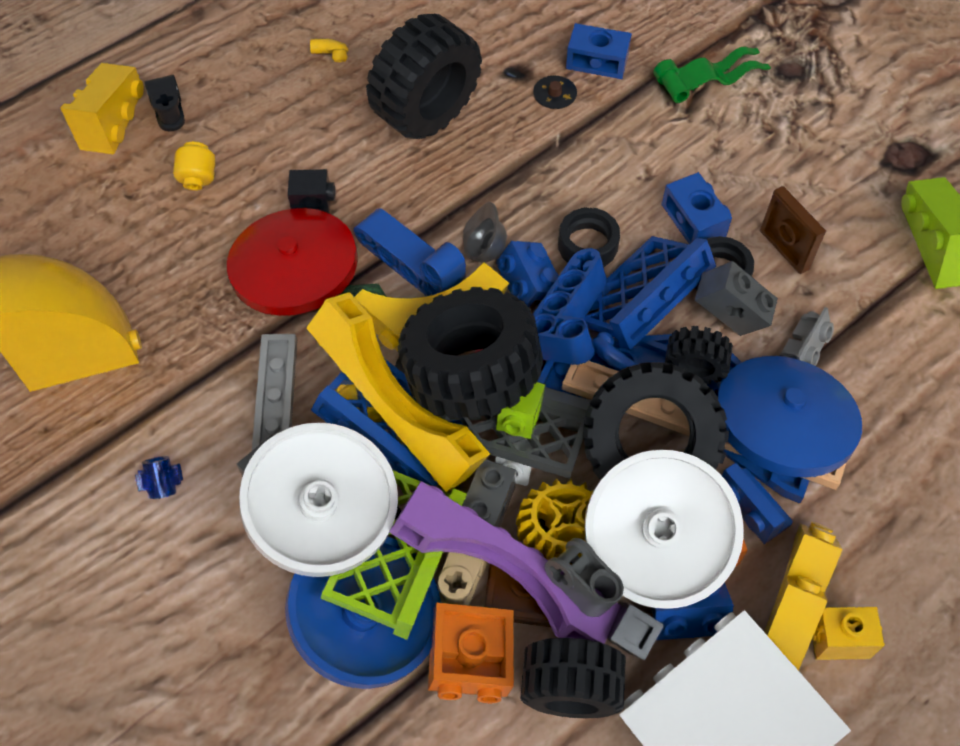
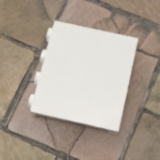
M745 610L738 616L731 612L721 619L714 627L717 630L714 636L707 642L703 638H699L684 651L687 658L677 667L670 663L661 669L653 677L656 684L646 693L639 689L624 701L625 710L619 714L643 746H834L851 731Z

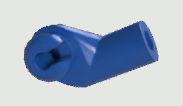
M600 332L596 338L592 339L595 354L616 371L635 364L634 361L613 346L614 338L611 334Z

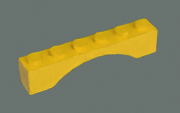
M350 292L325 300L306 329L445 492L466 481L490 455L489 451L467 426L449 422L432 414L419 405L402 388L391 373L382 355L375 334L373 318Z

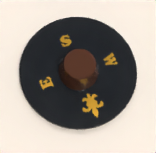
M553 75L540 79L534 86L533 95L535 100L546 108L562 109L575 101L577 89L571 80Z

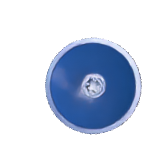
M762 356L746 360L729 371L728 376L723 379L717 393L718 401L724 409L727 418L725 423L726 429L729 431L728 442L750 462L777 474L806 478L831 473L839 469L850 459L861 439L862 417L856 401L849 391L826 371L798 359L782 356Z
M387 536L379 549L383 556L400 550V546L397 540ZM413 553V554H411V555H412L413 559L415 560L417 554H416V553ZM373 555L367 561L375 559V555ZM405 557L386 563L393 580L408 575L410 572ZM380 566L360 572L367 589L386 583ZM294 573L286 595L285 616L287 628L300 656L323 677L351 688L372 689L384 687L409 675L429 655L433 642L434 607L437 602L441 603L439 590L434 578L429 586L408 640L394 635V629L321 599V594L330 576L311 577ZM354 575L338 580L333 590L345 596L361 592ZM404 585L397 587L399 594L401 593ZM390 590L371 596L375 608L392 614L396 603Z

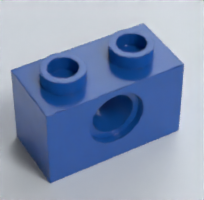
M575 23L567 49L566 69L623 79L632 33Z
M699 172L665 186L661 205L688 244H691L696 238L708 239L727 236L732 220L730 210L720 202L715 195L712 185L706 182Z

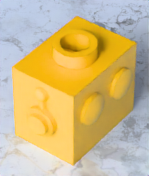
M877 607L825 608L812 638L815 659H871L884 647L883 628L880 625Z

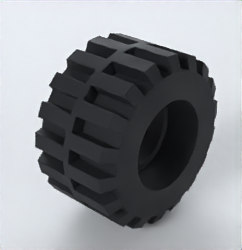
M549 638L533 642L524 649L520 699L524 704L539 712L561 717L603 718L619 713L624 709L626 656L621 651L607 644L587 639Z

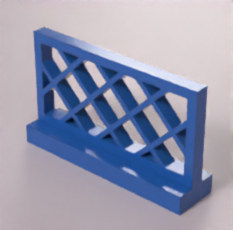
M652 236L607 278L605 287L589 310L592 311L599 308V312L586 315L583 319L586 321L588 329L597 332H607L612 337L617 338L620 347L631 350L700 283L702 273L716 267L708 241L696 238L691 244H685ZM655 249L664 250V251H661V252H658V253L649 255V254H650L652 251H654ZM665 261V264L648 269L650 265ZM642 268V271L628 275L631 271ZM642 281L644 282V284L638 285L627 289V286ZM621 288V291L607 295L610 291ZM622 301V305L605 310V306Z
M385 359L393 376L413 398L405 374ZM341 372L318 395L311 411L326 423L347 427L366 437L383 453L392 470L436 487L438 485L427 469L409 451L408 447L397 440L396 433L386 422L375 423L368 417L367 407L373 406L363 397L357 387L358 400H346L336 392L340 385L353 384L346 374ZM460 420L449 421L452 423L463 425Z

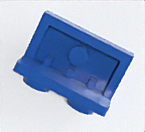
M511 241L496 261L502 277L509 282L508 289L510 293L523 301L528 307L535 300H543L559 277L542 243Z
M735 462L724 470L722 477L732 488L738 500L743 520L763 544H766L792 525V519L747 468H741Z
M725 582L714 593L697 603L669 609L651 607L654 619L664 625L656 640L714 636L717 633V630L714 628L715 625L726 615L733 612L734 605Z

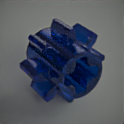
M169 456L153 457L142 461L143 469L138 470V473L135 474L138 492L147 490L149 499L165 498L177 492L175 485H180L183 480L180 463L171 465Z

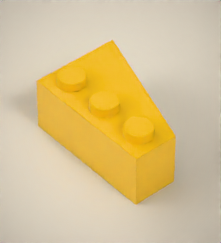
M101 63L86 79L87 86L83 90L77 89L73 93L75 98L71 104L64 103L60 109L80 150L114 155L119 143H122L124 140L125 129L129 120H132L134 117L135 106L139 98L143 96L144 84L139 78L136 67Z

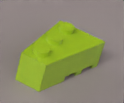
M946 177L908 181L906 194L903 195L901 200V206L934 288L960 286V194Z

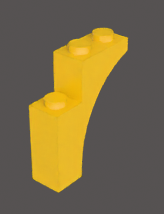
M483 262L465 280L446 291L420 298H392L362 289L355 296V299L373 318L375 333L378 335L381 343L388 349H395L398 352V339L403 327H405L406 321L411 315H416L417 309L424 303L430 304L433 302V298L441 294L446 296L452 294L453 290L462 289V291L471 290V287H481L483 290L496 288L505 294L509 282Z
M811 522L809 527L800 523L787 569L764 630L765 634L798 671L828 602L825 591L843 550L836 535L832 534L833 530L816 522Z

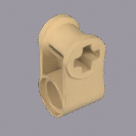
M448 552L438 580L441 603L469 606L488 562L462 553ZM455 585H460L462 587L458 588L455 593L449 592V590H453L455 588Z

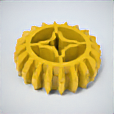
M556 478L552 482V486L542 481L538 490L531 489L527 499H523L520 504L519 514L516 517L518 541H522V544L526 547L539 550L547 560L552 557L557 558L566 550L567 542L572 538H580L586 542L584 519L593 491L587 490L586 482L581 486L574 485L572 478H570L567 484H561ZM542 518L545 521V526L549 528L547 533L540 526L538 519Z

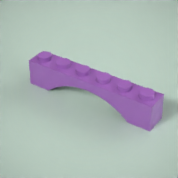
M422 481L408 499L389 532L421 553L439 551L462 553L482 559L502 569L517 580L536 600L547 617L554 635L558 638H580L605 644L621 606L615 603L600 617L586 616L562 589L549 579L545 572V564L548 560L544 558V555L539 550L526 547L512 538L505 529L491 525L481 519L473 509L457 504L446 497L441 489L427 485ZM595 589V591L597 592V594H598L599 596H601L602 598H604L603 595L601 594V592H600L599 590Z

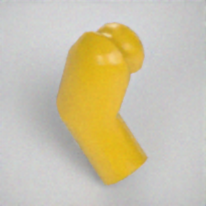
M329 38L310 39L311 54L332 53L334 62H346L349 50L345 43Z

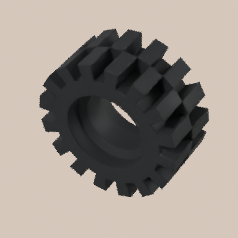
M692 326V329L689 331L687 327L680 328V332L675 330L672 332V336H669L665 363L685 368L704 380L706 384H711V380L718 383L721 381V378L724 379L728 376L733 345L729 343L730 339L727 336L722 337L721 332L715 331L711 333V328L705 327L704 331L699 330L698 326Z

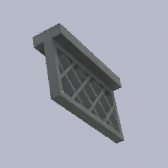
M545 387L542 409L538 417V421L543 423L535 426L531 439L506 435L504 431L496 430L497 417H491L490 414L484 415L487 419L486 421L472 425L468 417H462L460 421L469 428L489 451L490 455L570 479L584 440L583 426L591 400ZM444 414L443 417H440L447 421H452V419H449L446 414ZM562 427L578 433L564 438L557 428ZM493 428L499 437L498 439L487 441L481 439L478 433ZM549 431L555 441L542 446L535 436ZM527 439L533 449L526 452L517 450L513 443ZM562 449L568 458L567 464L551 460L548 453Z

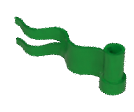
M745 46L735 49L718 63H712L706 58H697L687 65L678 68L673 60L666 59L656 65L653 74L659 84L665 86L675 103H682L689 97L691 90L700 87L710 80H718L723 85H731L752 69L770 70L771 67L769 64H763L758 61H747L731 72L724 74L742 56L760 53L758 48Z

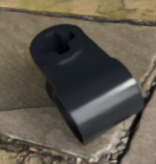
M174 74L144 81L159 127L168 132L180 129L185 123V117Z

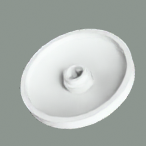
M306 423L277 433L262 444L254 453L241 481L239 496L240 514L249 539L256 549L270 562L284 570L299 575L311 577L333 576L363 564L383 545L397 513V483L386 457L363 435L336 424Z
M674 450L642 452L623 460L608 471L590 497L584 527L586 542L592 547L599 558L622 580L624 586L622 596L644 606L663 609L679 608L697 603L721 587L737 564L742 549L744 533L743 518L738 500L722 475L703 460Z

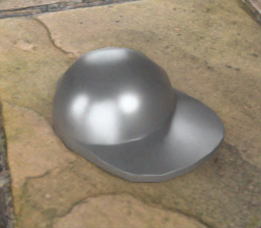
M487 202L466 223L463 231L464 252L469 259L486 263L498 258L505 249L507 241L506 230L499 221L495 204Z

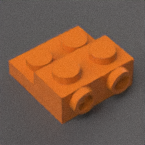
M437 602L434 607L433 642L429 655L428 691H438V697L444 700L460 699L463 693L477 695V700L482 703L492 704L500 702L502 697H507L514 687V610Z

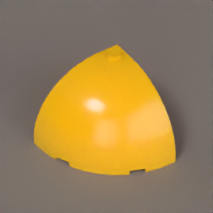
M34 254L0 256V352L30 392L139 363L137 350L142 349V344L138 331L136 329L132 330L127 315L118 301L93 276L70 263L51 257Z

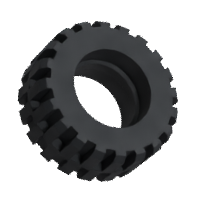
M435 13L418 15L417 18H410L405 21L403 27H397L392 32L393 36L382 44V50L379 55H375L372 62L373 68L369 70L367 77L369 84L366 85V92L371 109L400 134L410 139H423L426 136H433L438 133L439 129L446 128L449 122L461 113L462 107L466 106L469 102V96L475 91L477 86L476 80L481 74L480 65L482 64V57L477 42L447 18Z
M471 287V290L467 291L457 289L453 290L452 294L446 296L441 294L433 298V302L430 304L424 303L417 309L416 315L409 317L398 339V353L412 396L415 397L418 404L427 410L429 409L431 413L440 417L446 414L452 420H461L462 417L478 420L481 419L482 415L490 414L492 417L500 414L501 409L507 406L509 408L514 407L519 403L521 396L526 397L531 392L542 372L543 357L534 315L531 313L530 308L509 292L503 294L501 290L496 288L483 290L481 287ZM477 349H483V350L478 351V352H476V353H472V354H468V355H460V354L465 353V352H468V351L477 350Z
M645 362L626 367L609 377L594 394L589 404L583 426V438L587 459L590 460L593 471L598 479H602L614 466L629 458L620 443V422L625 412L633 404L647 398L669 400L683 411L690 428L689 442L684 453L703 460L715 470L719 463L723 464L726 456L724 452L725 444L729 439V431L726 429L725 420H727L725 411L718 401L719 398L713 389L704 380L685 368L663 362Z

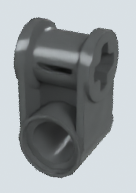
M572 538L567 542L566 550L557 558H550L545 564V572L552 583L561 588L586 616L600 617L617 603L623 595L624 586L620 577L599 558L587 542L580 538ZM595 589L599 590L604 598L599 596Z

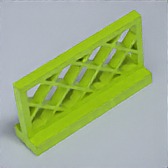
M392 470L396 483L404 494L398 497V505L407 503L413 493L410 490L414 491L421 481ZM455 488L452 489L451 494L443 491L446 497L461 506L463 505L467 493ZM395 536L400 550L382 556L380 549H378L374 554L375 559L364 562L347 572L330 576L321 594V599L394 629V635L408 640L443 552L421 553L412 546L408 547L404 541ZM418 552L414 560L411 554ZM405 557L410 568L409 574L393 580L386 563ZM380 566L386 583L367 589L360 572ZM354 575L361 592L345 596L333 590L338 580ZM404 585L401 593L399 594L397 587ZM390 590L396 603L392 614L375 608L371 596Z

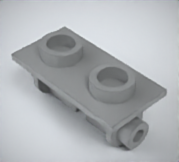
M824 307L820 316L813 311L802 315L792 333L793 338L802 341L789 338L779 356L798 359L816 366L822 347L833 336L834 325L830 323L828 308Z

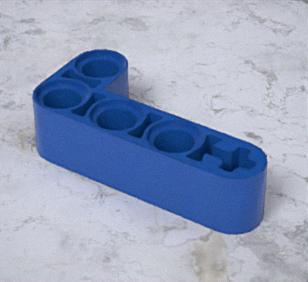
M381 208L376 209L353 229L356 238L366 249L425 296L446 291L466 279L465 259L457 247L449 242H445L435 250Z
M586 248L572 256L533 313L543 360L579 365L586 363L594 356L595 349L587 323L583 319L607 283L601 256L596 249Z

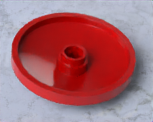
M310 208L287 209L260 218L248 226L236 238L227 257V274L237 297L250 308L270 315H297L320 308L326 299L338 296L346 289L356 272L358 253L350 229L334 215Z

